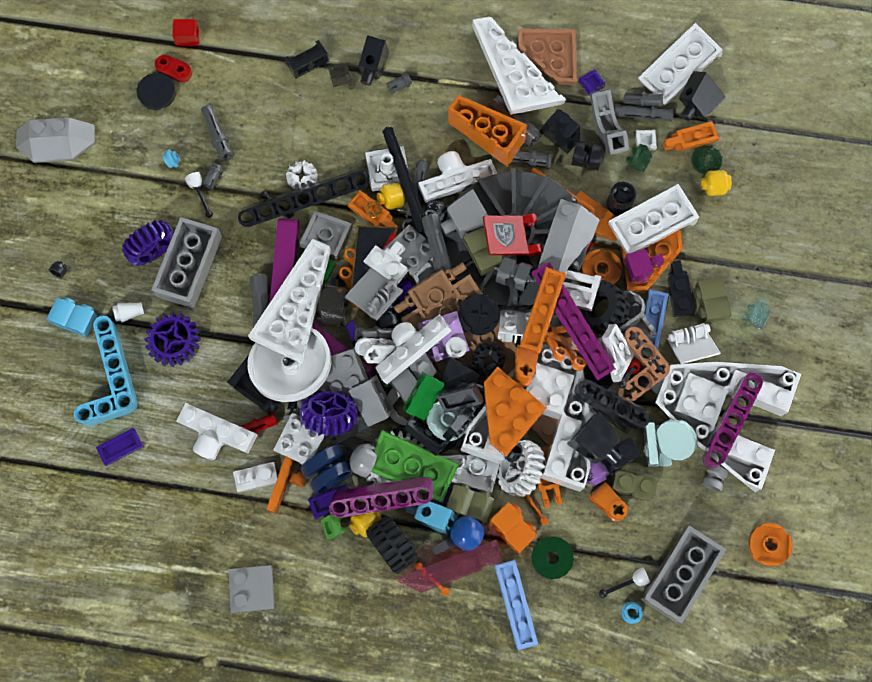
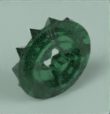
M704 144L699 148L697 147L693 152L691 163L697 172L705 175L708 171L721 168L723 156H721L719 150L713 148V145L705 146ZM708 154H710V160L712 161H709L707 165H705V159L702 157H706Z

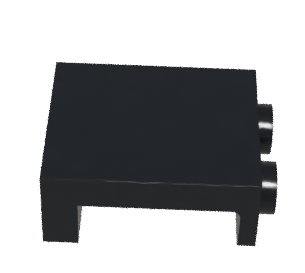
M248 355L227 383L266 413L275 412L281 402L267 398L254 386L248 373Z

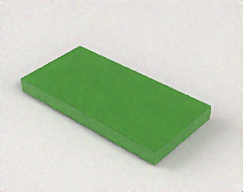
M381 430L374 445L376 449L372 450L377 455L371 472L393 482L419 477L430 478L434 484L432 498L443 502L459 463L439 454L435 456L423 447ZM420 489L422 492H427L426 489Z

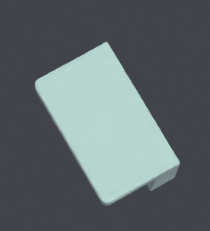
M654 422L648 423L647 426L643 427L646 467L671 466V458L665 456L657 446L656 433L661 425H654Z

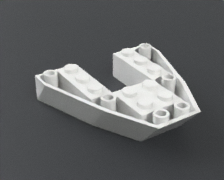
M543 344L540 354H538L532 383L527 387H523L547 407L542 414L558 419L544 463L543 476L540 478L580 492L586 485L590 471V460L571 448L567 443L589 420V404L577 398L574 392L576 384L585 380L583 370L577 371L573 369L568 355L563 361L555 360L549 345ZM515 369L508 374L513 380ZM586 386L582 387L584 393L587 394ZM485 406L469 425L460 451L501 464L504 455L489 444Z
M705 362L669 365L670 371L663 381L656 404L670 419L687 422L697 434V445L705 451L717 428L715 425L726 395L733 396L742 378L749 373L759 374L763 379V385L753 406L783 416L789 411L801 374L782 366ZM747 380V385L750 388H755L754 382ZM723 434L719 435L720 441L727 444V437ZM737 436L725 462L721 465L751 490L757 492L763 487L775 450ZM710 453V456L718 462L717 454Z

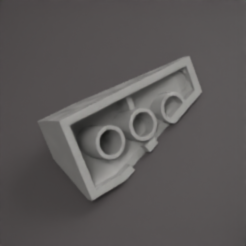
M561 199L538 268L550 262L554 270L566 273L573 261L579 257L586 245L592 241L599 219L583 206Z

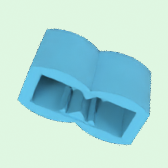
M64 297L63 299L56 298L46 320L59 328L88 337L97 315L91 306L82 304V306L75 305L74 300Z

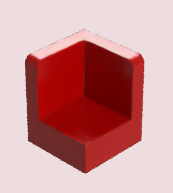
M174 19L172 37L177 46H199L200 28L197 20Z

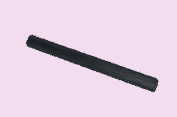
M385 127L382 133L389 153L393 156V164L418 233H424L422 223L424 213L393 127Z

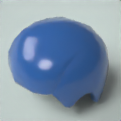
M462 516L451 527L450 538L462 550H474L484 537V527L475 518Z

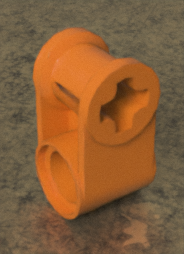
M518 344L515 354L514 381L522 387H527L532 383L535 374L538 353L520 348Z
M602 482L588 496L612 521H621L628 514L626 503L606 482ZM613 507H620L622 509L620 512L622 515H620L619 513L615 515L613 513L615 510Z

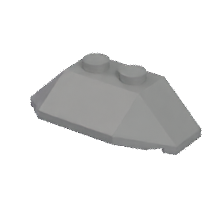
M72 118L29 120L18 128L16 132V148L34 163L74 160L95 144V125Z

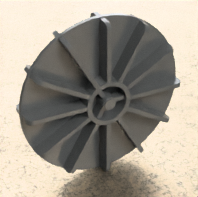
M511 168V172H502L483 179L479 177L476 179V183L467 188L457 198V200L473 189L488 216L536 214L537 222H534V226H524L527 246L541 244L543 250L560 200L563 199L578 204L576 198L572 197L565 188L551 180L550 176L546 175L544 177L535 173L515 171V168ZM454 230L446 235L443 232L452 268L462 262L467 268L456 276L457 282L471 274L482 293L495 300L498 306L518 309V307L534 305L540 287L537 282L528 283L526 290L523 292L513 288L512 284L506 286L497 283V270L481 276L463 239L460 238L457 231ZM587 245L579 257L569 266L568 270L579 272L586 255ZM543 252L537 257L529 255H505V257L516 260L518 265L522 262L533 266V272L538 268ZM565 278L564 282L570 283L572 281V279Z

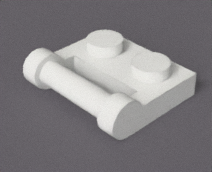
M567 270L565 278L592 284L591 288L563 282L577 307L592 312L601 276H590Z

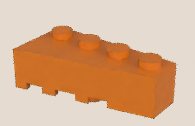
M460 95L456 96L448 108L449 124L506 167L509 166L526 140L527 124Z

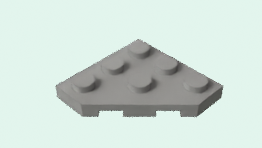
M355 348L331 355L329 375L317 391L320 393L322 390L324 392L331 390L334 393L339 391L340 394H346L347 397L352 398L349 390L368 379L360 356L355 352Z

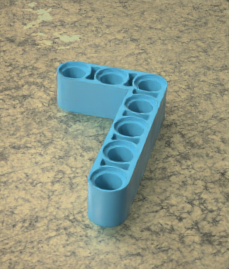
M107 316L97 317L93 327L112 395L76 407L74 410L75 420L87 427L130 414L138 406L117 326ZM109 323L108 329L102 331V326ZM110 342H114L113 348L107 350V345ZM115 361H119V366L112 369V364ZM124 379V385L120 388H117V383L120 380ZM130 398L129 405L122 407V402ZM110 405L109 411L103 414V407ZM89 411V417L86 420H83V414Z

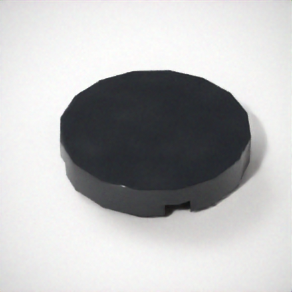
M162 73L146 75L140 80L136 89L137 97L141 104L147 109L155 111L170 106L176 95L174 83L170 77Z
M474 294L467 297L461 303L459 321L468 333L485 335L492 332L498 325L500 309L497 302L490 296Z

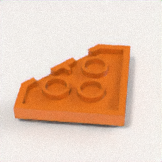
M681 230L642 249L647 250L649 258L662 254L664 259L662 266L653 268L654 272L651 277L643 283H637V281L630 282L624 263L627 254L621 246L626 291L631 290L634 293L647 292L682 251Z
M497 367L483 384L489 444L506 457L547 407Z

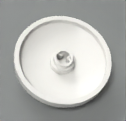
M311 328L303 363L297 362L257 342L254 343L248 357V373L254 386L267 398L280 402H292L310 396L323 385L331 368V352L324 337L313 328Z

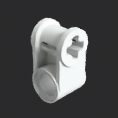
M365 337L359 339L355 345V352L358 355L364 356L368 363L380 364L396 350L394 341L385 338L374 339Z

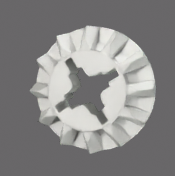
M304 160L302 162L296 161L295 164L289 166L286 173L288 184L295 190L316 183L318 178L317 170L312 163ZM303 169L307 176H303L300 182L297 174H300Z

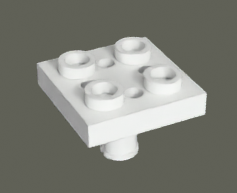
M401 146L400 148L407 165L404 146ZM388 149L365 152L372 191L380 190L381 186L385 184L400 183L393 164V156L389 153Z

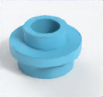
M170 149L166 150V153L162 155L165 163L169 168H177L180 161L178 154Z
M628 602L623 605L621 616L625 622L635 624L642 619L643 610L638 603ZM629 609H633L635 611L634 617H630L628 615Z

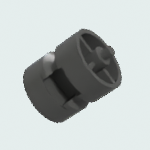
M504 257L500 266H495L494 270H497V283L506 286L512 284L513 288L523 292L526 290L528 283H534L535 279L531 278L533 270L531 265L522 262L518 265L516 260Z

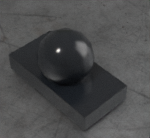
M460 382L454 388L439 391L436 395L445 413L480 405L484 401L476 383Z

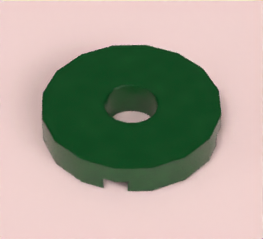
M552 536L538 541L533 548L531 561L532 566L540 576L553 580L560 579L568 574L573 566L574 555L573 550L565 540ZM549 552H555L558 555V562L556 564H550L547 561L546 557Z

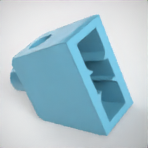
M433 502L410 506L406 509V512L415 515L414 519L418 523L449 537L451 536V527L458 519L453 510Z

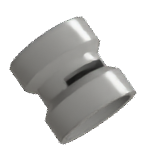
M720 466L712 469L707 468L708 474L703 479L702 486L716 492H722L724 487L723 481L727 478L729 471Z

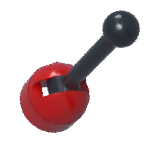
M632 358L626 370V376L618 383L619 388L624 389L627 386L626 382L629 377L636 376L641 372L643 365L640 360Z

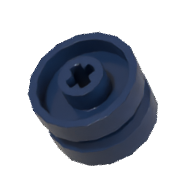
M339 445L331 446L319 452L300 467L304 478L312 479L309 486L315 495L330 490L353 474L350 462L342 461L345 454Z

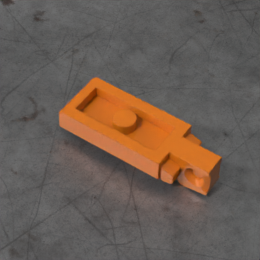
M711 121L677 130L676 133L671 135V138L665 139L662 145L665 151L673 149L684 151L718 142L719 136Z
M361 190L347 204L348 208L373 227L395 228V233L398 231V225L392 222L393 217L390 215V212Z

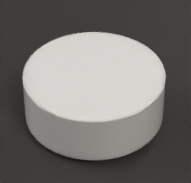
M453 337L446 343V351L449 356L459 358L466 353L467 343L461 337Z

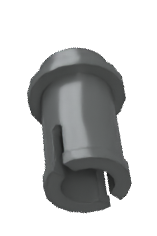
M402 73L400 77L386 83L390 93L394 94L406 86L407 88L410 87L409 85L412 84V81L407 73Z
M216 163L208 166L209 171L202 182L203 186L212 190L219 175L223 174V168Z

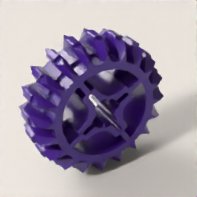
M162 220L147 223L145 226L135 230L133 234H130L129 238L125 239V243L122 245L124 256L132 265L140 266L151 263L167 252L174 231L170 225Z
M171 312L170 317L163 313L162 320L156 317L157 323H150L153 329L146 330L149 337L144 338L145 342L149 343L145 346L150 351L149 355L155 357L154 360L157 363L162 362L163 366L169 363L171 367H174L176 361L181 366L183 365V359L190 362L188 356L190 354L192 356L196 355L193 349H199L200 346L196 342L201 341V338L196 336L200 333L199 329L195 328L196 323L191 322L188 316L184 318L182 313H179L177 317L174 312ZM171 326V328H170L168 331H165V332L163 331V330H165L166 328H168V327ZM181 327L187 329L188 340L181 337ZM175 336L177 340H172L171 343L168 339L173 338ZM158 339L165 342L164 353L158 348ZM183 347L180 351L174 353L177 348Z
M322 390L321 393L314 392L313 396L310 395L307 399L303 400L300 409L301 421L305 425V429H310L311 433L317 432L318 436L325 434L326 436L334 435L336 437L338 433L344 435L345 431H350L351 427L355 425L357 418L356 403L352 401L351 397H347L346 394H340L339 391L336 393L331 392V390L329 392Z

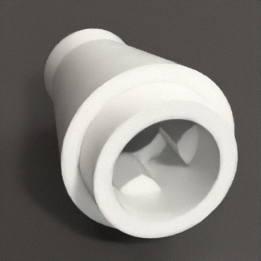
M141 302L117 303V305L112 306L116 322L121 321L122 323L144 314Z

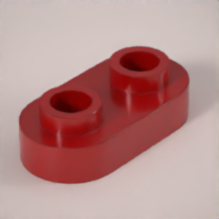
M160 55L155 60V67L158 73L165 74L170 79L183 83L192 77V70L186 62L169 55Z

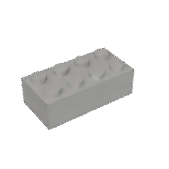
M180 217L151 289L157 298L195 309L222 239L218 228Z
M690 525L684 527L640 600L676 624H682L726 549Z

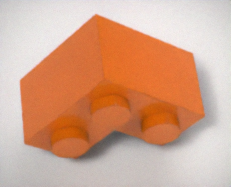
M508 502L489 521L488 525L519 555L537 536L535 533L537 529L529 521L525 523L522 520L524 518L522 516L523 511L515 503L511 505Z

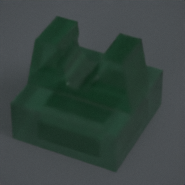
M639 144L638 147H632L633 157H627L626 161L629 165L635 167L637 171L645 172L653 156L647 145Z

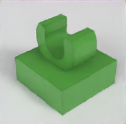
M331 514L321 520L327 540L334 539L349 529L348 526L341 527L340 521L345 519V517H335Z

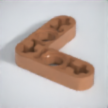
M631 327L624 334V338L634 355L645 367L644 370L629 380L624 388L625 391H629L633 387L637 389L630 395L631 399L625 398V400L631 403L665 378L670 371L667 361L638 327ZM630 332L638 334L637 340L639 343L645 342L638 349L635 348L638 343L635 340H629ZM649 348L652 351V357L648 359L642 357L641 350ZM655 357H657L658 360H656L655 363L659 367L661 365L664 366V374H662L661 372L657 374L655 372V370L657 369L655 364L652 363L650 366L648 363L651 362ZM639 377H647L649 385L647 387L639 386ZM620 388L617 395L623 398L624 389Z

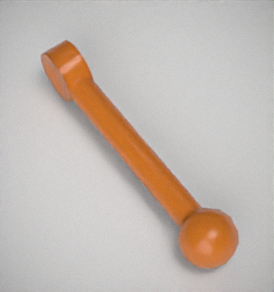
M526 494L525 497L540 518V524L547 525L548 519L543 517L530 495Z
M421 562L415 564V569L420 570L441 590L443 596L449 595V589L443 587L427 572Z

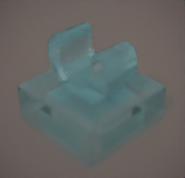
M758 301L756 305L749 304L748 308L753 313L750 315L744 314L745 319L752 321L755 328L763 329L770 314L767 304Z

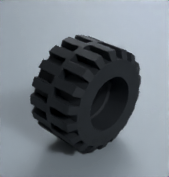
M605 280L600 282L592 312L579 309L591 330L595 334L604 335L610 324H617L618 328H620V325L622 323L625 324L627 321L625 317L630 314L627 308H630V303L627 302L628 297L623 294L624 292ZM585 284V287L591 288L592 284ZM608 298L609 306L607 311L603 315L595 317L596 305L601 300Z
M384 516L366 530L367 537L394 573L399 574L418 559L416 550L390 516Z

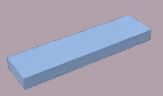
M511 560L494 565L517 650L538 645L516 561Z

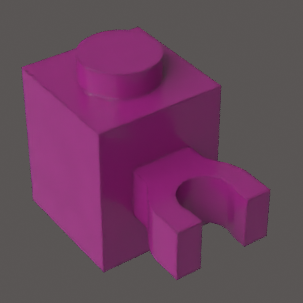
M646 249L627 254L624 263L630 282L637 281V283H643L648 281L654 272L653 268L660 267L664 263L662 254L649 258Z

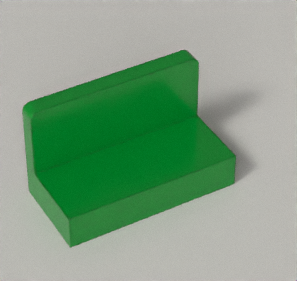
M422 371L402 409L413 416L415 415L422 420H426L429 411L437 400L436 395L442 390L444 383Z

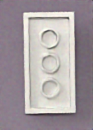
M695 23L638 77V80L652 94H663V105L666 106L684 89L692 72H702L716 57L720 58L722 56L723 49Z
M679 184L611 219L608 224L626 254L640 251L687 225L694 226L699 216Z

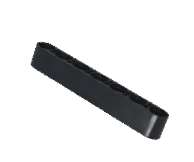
M357 169L243 207L238 212V222L244 227H251L364 189L369 184V176L363 170ZM358 174H363L365 178L361 184H356L354 180ZM340 180L346 182V187L343 190L336 189V183ZM326 187L327 194L322 197L318 196V188ZM301 193H306L309 195V199L307 202L301 203L298 201V196ZM286 199L290 201V206L287 209L280 208L279 203L281 200ZM263 206H269L271 213L262 215L260 209ZM245 212H249L253 216L248 222L241 219V215Z

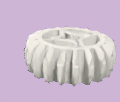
M523 439L516 444L523 452L521 457L516 462H508L504 457L498 468L499 474L497 475V478H499L498 484L501 485V489L512 496L524 497L526 494L530 495L531 490H536V484L540 483V477L543 476L542 471L545 468L543 463L546 460L543 457L544 452L540 446L532 441Z

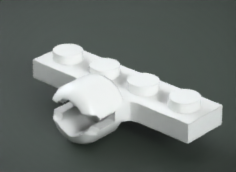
M449 151L438 158L437 164L442 174L419 182L418 188L425 203L466 190L476 183V179L479 177L483 179L497 174L491 159L465 166L459 153Z
M440 314L419 331H416L415 327L407 322L399 323L394 327L392 339L396 344V350L375 367L383 382L386 384L391 382L451 332L448 324Z
M185 403L176 421L199 433L193 446V451L209 460L216 459L224 444L249 454L257 437V434L187 403Z

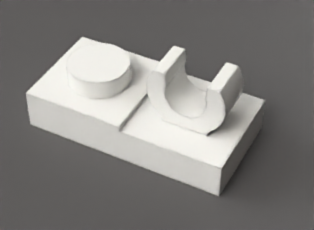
M275 462L233 472L238 493L274 485L278 478Z

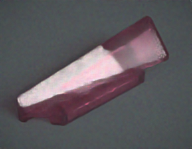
M494 540L476 547L474 550L463 552L397 578V581L415 591L424 593L482 570L481 567L502 563L498 541Z

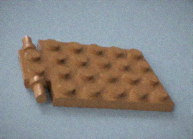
M462 262L453 269L449 268L444 271L441 268L409 289V295L405 297V300L394 306V309L397 313H400L409 306L413 307L416 305L418 308L401 318L402 322L411 323L416 331H419L418 323L433 319L439 314L443 316L457 311L459 316L461 303L467 297L483 293L471 274L454 285L451 283L456 279L457 275L467 269ZM499 322L492 332L485 335L468 333L462 327L470 351L459 357V360L474 368L472 354L476 347L483 343H494L502 349L505 355V363L501 370L508 374L515 369L517 346L513 340L512 342H501L502 339H498ZM492 351L487 356H480V358L485 360V368L489 363H497L491 358ZM450 357L432 362L440 381ZM481 374L478 382L484 384L489 376Z

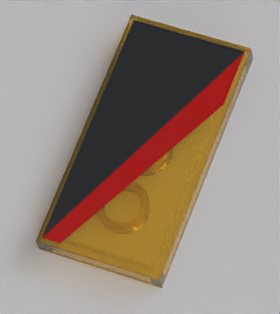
M357 225L351 289L371 268L363 262L375 245L383 250L397 237V227Z

